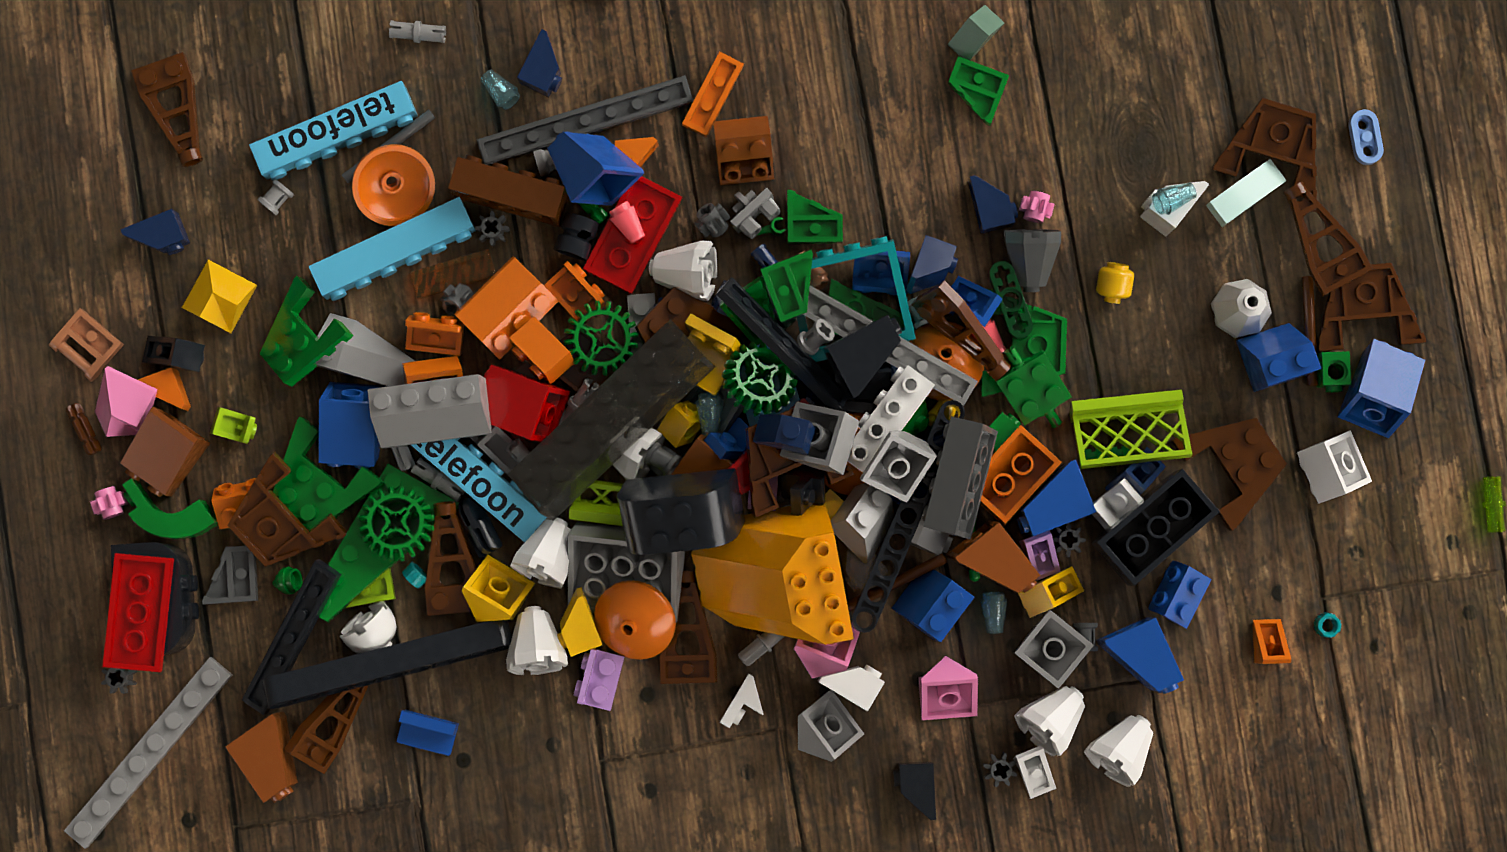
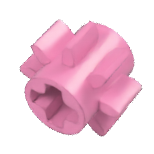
M1030 191L1029 197L1023 196L1019 211L1025 212L1023 217L1025 220L1043 223L1044 218L1050 219L1055 204L1049 203L1050 195L1039 191Z
M115 486L95 492L96 500L90 502L94 515L102 514L103 520L123 514L122 506L128 504L123 494L124 492H116Z

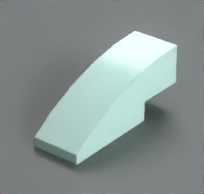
M1269 159L1218 195L1206 206L1221 227H1223L1287 180L1272 160Z

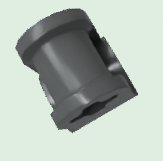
M656 442L648 451L644 463L649 467L648 469L658 476L671 475L683 458L668 447Z

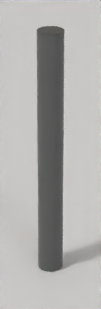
M428 109L381 146L402 144L434 120V115ZM358 163L342 174L347 183L352 181L353 173Z

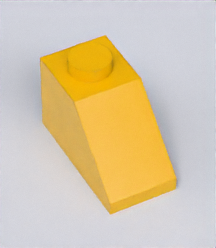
M1073 566L1037 582L1029 591L1025 593L1021 591L1018 594L1031 618L1084 592V589Z
M582 587L576 588L560 621L561 633L557 634L560 644L564 649L568 648L571 657L602 645L600 634L596 629L594 617Z

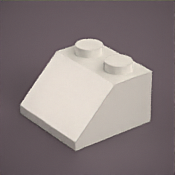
M1201 181L1168 185L1160 192L1155 189L1141 206L1145 211L1140 217L1166 237L1178 226L1209 184Z
M1351 430L1297 452L1300 466L1306 473L1311 492L1316 497L1318 504L1345 495L1372 482Z
M867 664L864 669L856 666L848 668L846 671L821 676L817 680L866 711L869 710L885 683L879 679L882 673Z

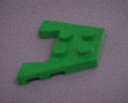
M297 275L288 290L260 351V355L282 382L291 387L316 368V362L324 355H332L336 351L335 346L341 341L348 342L353 337V334L347 327L335 318L320 338L314 334L299 316V313L315 291L303 278Z
M1003 296V303L1006 307L1014 308L1018 305L1017 299ZM1026 304L1033 322V329L1024 339L1012 338L1011 347H1015L1022 359L1031 357L1043 350L1058 375H1064L1066 369L1067 318ZM999 306L997 307L993 315L1002 316ZM1022 309L1015 313H1007L1008 316L1014 315L1016 324L1012 326L1013 330H1019L1020 334L1024 333L1023 329L1027 324L1025 322L1021 323L1018 318V314L1023 313ZM982 371L981 397L1002 392L997 382L987 371Z
M299 417L283 460L289 466L291 472L274 486L273 493L310 530L330 513L337 518L344 513V510L364 499L368 493L381 487L384 481L368 468L361 467L345 488L306 456V453L319 437V429L304 417Z

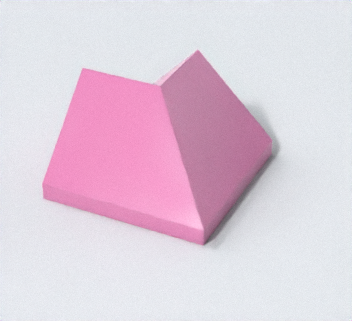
M108 366L104 371L95 413L106 437L136 435L148 412L154 406L158 389Z
M852 627L854 639L827 645L797 639L793 650L796 651L811 678L846 671L860 632Z
M945 656L926 675L918 677L922 720L977 716L978 677L976 673Z

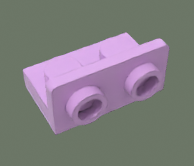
M591 649L590 654L584 653L581 669L585 670L583 681L577 680L574 696L578 697L577 703L611 711L625 657L597 649Z

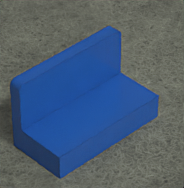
M409 710L401 711L399 718L401 726L397 737L398 743L447 756L451 755L459 723Z

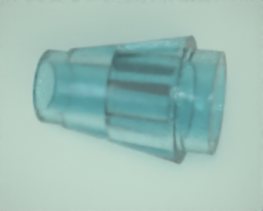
M488 70L481 77V82L498 107L507 110L519 100L518 88L493 70Z
M1189 182L1187 184L1159 188L1152 195V201L1159 214L1166 213L1169 215L1196 198L1197 193L1194 185Z
M708 392L701 393L695 402L701 433L703 435H708L710 432L718 433L723 401L720 400V394L718 393L716 395Z
M983 593V600H980L987 633L996 634L1004 632L1003 627L1008 601L1005 599V593Z

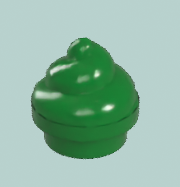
M284 567L275 576L272 584L280 592L290 595L300 590L303 579L298 569Z

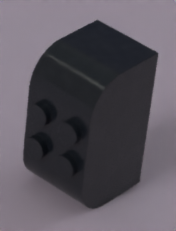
M736 468L628 479L617 494L627 549L633 554L649 555L722 546L736 539L745 523Z
M1183 469L1174 471L1142 497L1143 500L1137 506L1123 515L1112 527L1103 530L1091 542L1127 586H1135L1220 512Z
M155 542L111 545L112 574L115 553L174 558L164 655L175 654L185 649L194 637L195 619L199 618L198 603H194V592L198 589L197 576L193 575L192 562L187 553L175 545Z

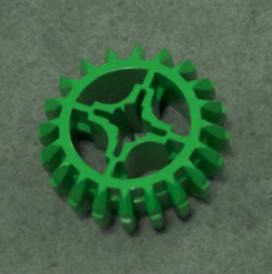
M595 301V310L592 311L587 303L584 305L586 314L583 315L578 309L574 312L579 318L578 321L572 318L568 319V323L573 325L574 329L566 328L564 333L571 334L572 339H566L563 342L564 345H573V349L569 351L571 355L576 353L578 356L574 359V365L578 364L581 360L584 362L581 366V371L585 372L590 365L592 366L591 374L596 375L598 367H601L602 375L607 376V367L611 366L612 371L617 373L618 367L616 363L619 362L621 366L626 367L628 364L623 357L634 358L635 355L629 352L628 349L629 347L638 348V344L630 342V338L638 337L639 333H630L629 328L636 326V323L633 321L626 324L624 320L629 318L630 313L626 312L619 316L618 313L622 308L620 305H617L614 311H610L611 302L607 301L605 308L601 309L600 301ZM592 316H608L604 325L599 329H594L584 324ZM615 322L620 325L623 331V346L618 344L611 336ZM608 326L605 338L614 346L609 343L606 345L602 343L594 351L597 339L589 331L601 334V330L605 331ZM579 331L587 335L591 340V347L587 355L582 352L579 346ZM603 348H609L618 353L617 356L609 361H594L596 355Z
M754 341L749 344L748 348L744 344L741 345L740 351L732 352L730 359L724 364L726 370L723 371L722 378L726 379V381L723 383V388L731 389L727 393V398L735 397L734 407L742 404L745 406L743 408L744 413H747L749 409H753L754 417L758 416L761 410L764 414H771L772 410L778 413L782 406L786 407L790 403L789 398H793L796 393L793 389L798 384V380L793 378L796 375L771 349L767 348L764 342H761L759 348ZM742 365L745 366V373L747 375V379L743 383L740 379V366ZM776 375L780 382V389L777 394L773 389L775 385L772 381Z
M389 486V495L386 496L381 489L378 490L380 499L376 500L373 496H370L368 499L373 506H362V510L368 513V516L360 515L358 517L360 522L367 523L358 527L360 533H368L361 538L363 543L373 541L369 545L368 550L373 552L379 547L377 556L382 558L388 552L389 561L394 560L395 553H398L400 561H404V552L407 551L411 558H414L416 555L413 548L417 547L420 551H423L425 548L420 541L430 542L431 537L425 534V532H433L435 529L434 526L426 524L434 520L433 514L425 515V513L431 510L430 504L420 506L425 500L424 496H418L414 500L416 491L411 489L406 496L404 486L399 487L398 494H395L393 486ZM397 502L409 505L396 512L385 507L388 504ZM417 511L420 523L418 531L414 535L407 527V524L412 518L411 515ZM379 512L386 522L381 529V533L376 536L374 520ZM387 515L392 519L396 518L397 521L398 518H401L404 531L401 528L397 529L396 526L395 529H391L392 524ZM397 535L408 540V542L400 545L384 543L387 539L389 540Z

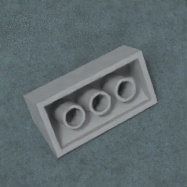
M479 374L368 389L370 417L382 449L492 434L486 378Z

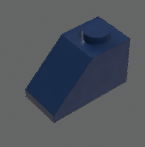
M541 29L517 79L520 84L549 98L552 91L557 92L562 82V77H560L561 72L547 31Z
M976 175L970 176L967 182L980 234L1012 227L1015 223V218H1018L1015 202L1010 203L1009 195Z
M173 209L120 229L125 237L169 255L183 251V246L190 244L179 213Z
M926 235L906 293L912 294L938 285L945 280L947 273L953 274L958 258L954 257L957 246Z
M760 414L753 443L808 455L815 427L810 420L783 414Z
M1148 447L1143 450L1146 454L1153 453ZM1162 461L1128 464L1111 480L1105 489L1109 491L1125 478L1137 493L1141 495L1166 466Z

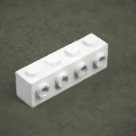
M909 365L905 369L902 367L897 369L890 379L894 383L890 390L887 392L883 389L873 402L877 405L876 409L871 415L866 412L859 421L858 427L861 429L854 438L848 462L861 472L865 471L890 431H902L935 386V384Z

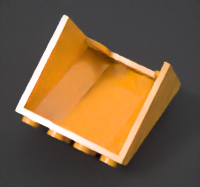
M813 503L802 516L791 514V506L777 508L776 511H770L756 518L752 514L744 515L745 523L736 539L722 546L693 550L691 552L693 564L696 567L695 574L698 589L701 592L702 606L732 625L825 645L854 639L835 535L825 503L823 505Z

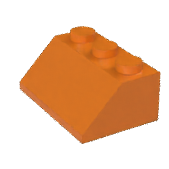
M513 256L454 315L500 360L513 347L509 337L533 316L540 321L559 301Z
M1020 425L992 455L980 505L1005 527L1058 470L1062 461Z

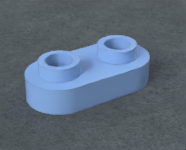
M1366 109L1359 110L1351 116L1348 123L1353 153L1359 163L1372 165L1382 157L1384 151L1377 116L1372 111ZM1358 121H1363L1366 124V129H1360ZM1363 148H1369L1371 155L1366 156L1363 153Z

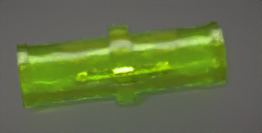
M1501 476L1483 477L1485 502L1482 503L1483 508H1486L1487 533L1506 531L1503 512L1506 501L1502 499Z

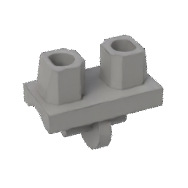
M768 188L764 189L758 196L752 190L745 196L737 192L734 197L738 203L731 208L737 215L730 222L738 234L742 232L753 239L762 230L761 226L754 219L762 213L769 221H772L780 214V209Z

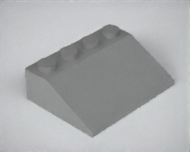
M577 521L568 534V605L576 588L582 587L591 612L594 613L598 599L607 588L621 581L635 580L647 583L658 589L670 602L677 622L685 551L649 555L633 554L627 549L623 526Z

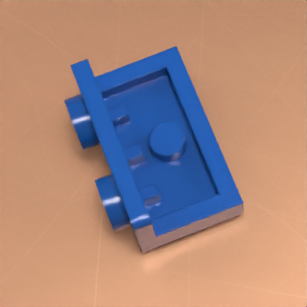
M887 251L854 259L853 290L862 293L883 292L889 295H897ZM896 251L906 293L910 252Z
M960 276L957 277L951 286L963 298L981 325L985 327L1001 303L1002 298L998 294ZM951 311L948 314L953 316L955 312Z
M1173 560L1165 571V575L1156 593L1153 595L1148 609L1187 629L1212 579L1188 565Z

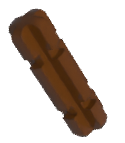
M74 403L66 408V413L69 419H73L71 423L80 441L84 442L83 448L86 454L94 455L102 450L99 441L94 438L96 437L87 416L83 415L85 412L81 404Z

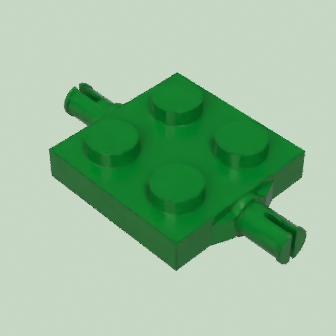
M1014 346L1009 347L1012 354L1008 349L1004 353L1012 365L996 381L1024 426L1038 417L1045 416L1051 427L1056 428V423L1059 426L1062 420H1060L1055 409L1058 405L1072 398L1069 390L1043 350L1031 357L1022 359Z

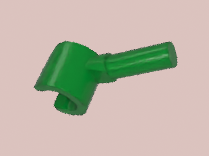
M774 218L770 225L762 227V230L756 236L768 233L774 236L782 235L786 229L776 230L774 223L782 222L784 218Z

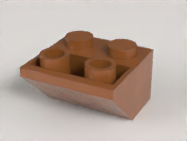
M768 116L713 121L720 185L774 180Z

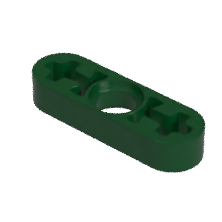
M1006 261L996 262L990 268L988 277L993 292L1002 298L999 309L1004 324L1012 338L1024 339L1031 333L1033 322L1016 273L1010 263ZM999 267H1001L1002 271H1008L1009 273L1005 277L1007 286L1010 283L1014 285V287L1005 288L1002 292H999L998 289L1004 286L1002 279L995 278L994 276L998 272ZM1007 293H1014L1018 297V305L1014 308L1006 307L1003 303V296ZM1022 309L1023 313H1019L1018 318L1021 323L1025 322L1027 324L1023 329L1024 333L1020 334L1019 330H1013L1012 326L1016 324L1015 317L1013 315L1011 318H1008L1007 313H1015Z

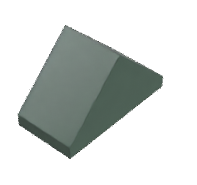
M984 5L966 20L948 43V46L960 57L971 60L1005 23Z

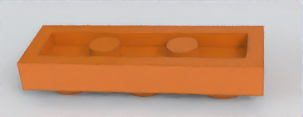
M719 51L682 126L707 138L714 125L713 121H716L744 63Z

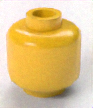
M1107 262V266L1099 270L1096 286L1097 293L1105 296V302L1120 304L1121 299L1129 298L1132 294L1133 271L1129 270V265Z

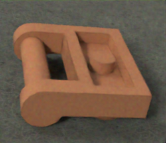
M79 308L52 339L49 347L55 352L60 351L85 373L84 376L92 382L101 374L103 368L124 344L86 311ZM70 336L96 358L93 364L89 363L66 343Z

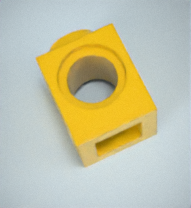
M687 400L672 405L657 430L677 448L692 443L707 418L699 411L695 404Z

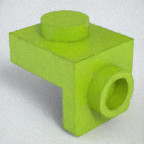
M218 407L210 434L248 444L249 439L252 440L257 430V424L254 423L256 418Z

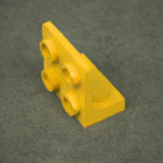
M690 314L685 322L691 330L690 336L669 370L706 392L716 395L726 380L722 378V373L726 370L724 364L730 359L732 352L740 351L741 344L732 335Z

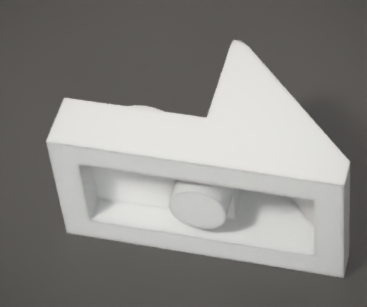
M1124 478L1093 502L1096 513L1092 515L1104 529H1107L1137 506L1143 498Z
M749 673L720 723L728 728L731 727L732 723L739 724L746 712L742 709L744 704L764 715L754 676Z
M1042 745L1016 755L1013 758L1021 773L1030 799L1056 789Z

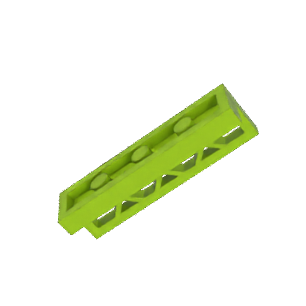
M576 478L574 482V502L569 509V519L623 526L619 504L613 503L606 496L611 491L619 492L623 484ZM582 487L591 488L598 496L593 500L581 499Z

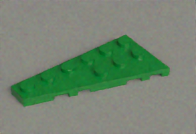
M387 464L380 476V479L384 481L383 485L371 491L368 498L373 496L376 500H379L380 497L377 491L381 489L385 496L389 495V486H393L395 494H398L400 486H404L406 496L411 489H414L416 491L414 500L418 496L423 495L425 500L420 506L430 504L431 510L425 513V515H434V503L455 501L390 464ZM367 498L364 505L372 507L373 505ZM397 502L388 504L385 507L396 512L409 505ZM362 508L328 564L342 574L319 616L320 619L328 623L364 589L373 584L382 573L400 560L398 553H395L394 560L389 561L388 552L382 558H379L377 556L379 547L373 552L368 550L369 545L373 541L363 543L361 538L368 533H360L358 527L367 524L360 522L358 519L360 515L368 516V513L364 512ZM417 511L411 515L412 518L407 524V527L414 535L417 533L420 523ZM379 512L374 520L376 536L381 533V529L386 522ZM387 515L392 524L391 529H395L396 526L397 529L401 528L404 531L401 518H398L397 521L396 518L392 519ZM435 516L432 522H427L426 524L434 526ZM397 535L389 540L387 539L384 543L400 545L408 542V540Z

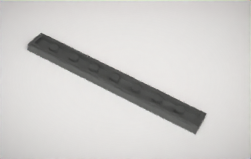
M684 75L477 139V143L484 164L491 166L493 162L500 163L533 153L535 150L546 149L553 143L557 135L562 132L591 135L692 104L693 98Z

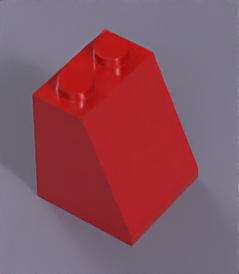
M490 365V368L484 374V378H486L491 425L529 440L552 443L570 391L500 366Z

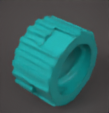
M411 562L402 571L403 576L414 587L419 589L426 583L427 574L417 564Z
M1321 613L1315 618L1314 630L1320 636L1326 638L1335 637L1341 630V620L1335 614ZM1326 619H1330L1333 629L1328 632L1322 628L1323 622Z

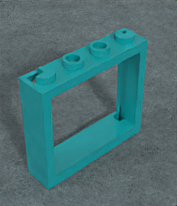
M887 236L871 239L870 245L860 247V242L843 246L844 251L833 253V249L816 252L817 257L812 258L811 269L887 251L905 326L901 328L902 333L899 336L907 341L916 339L893 239L888 240ZM805 315L796 316L800 333L807 332L808 326ZM828 345L819 347L817 353L810 355L815 362L827 360L822 348Z

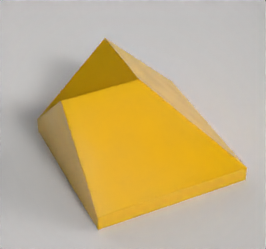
M207 260L182 308L232 333L257 285Z
M487 555L461 591L477 622L513 620L535 583L490 555Z

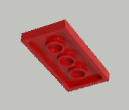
M641 176L620 197L615 208L626 201L629 202L630 206L634 205L645 236L631 244L610 220L612 217L610 216L583 270L633 295L683 199L682 196Z
M115 553L102 667L162 672L174 558Z

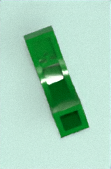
M131 478L122 484L126 490L123 493L126 500L132 507L135 505L137 507L128 515L138 526L151 534L165 538L188 539L200 536L218 525L216 515L205 500L199 499L180 512L166 513L153 503L140 481Z

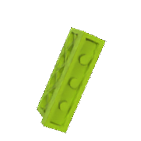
M1182 390L1072 401L1069 415L1071 423H1073L1080 469L1190 458L1192 450L1183 409L1184 398ZM1177 413L1179 422L1174 428L1161 420L1165 414ZM1145 416L1153 423L1145 431L1133 423L1137 417ZM1118 419L1125 426L1117 434L1106 426L1110 420ZM1091 422L1098 428L1090 437L1081 431L1080 423ZM1156 425L1169 432L1162 442L1149 434ZM1128 428L1141 435L1135 445L1122 437ZM1101 431L1114 438L1107 448L1094 440ZM1174 436L1183 442L1184 450L1174 451L1166 446V443ZM1144 439H1147L1158 448L1153 453L1146 454L1138 447ZM1117 442L1130 449L1126 456L1119 457L1110 450ZM1090 444L1102 452L1098 459L1086 460L1084 451Z

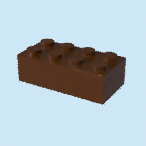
M466 155L465 159L457 157L448 187L455 198L460 197L463 201L560 227L569 198L565 187L561 186V181L546 177L545 181L535 178V174L524 170L514 173L508 171V166L495 162L492 163V166L482 164V159Z

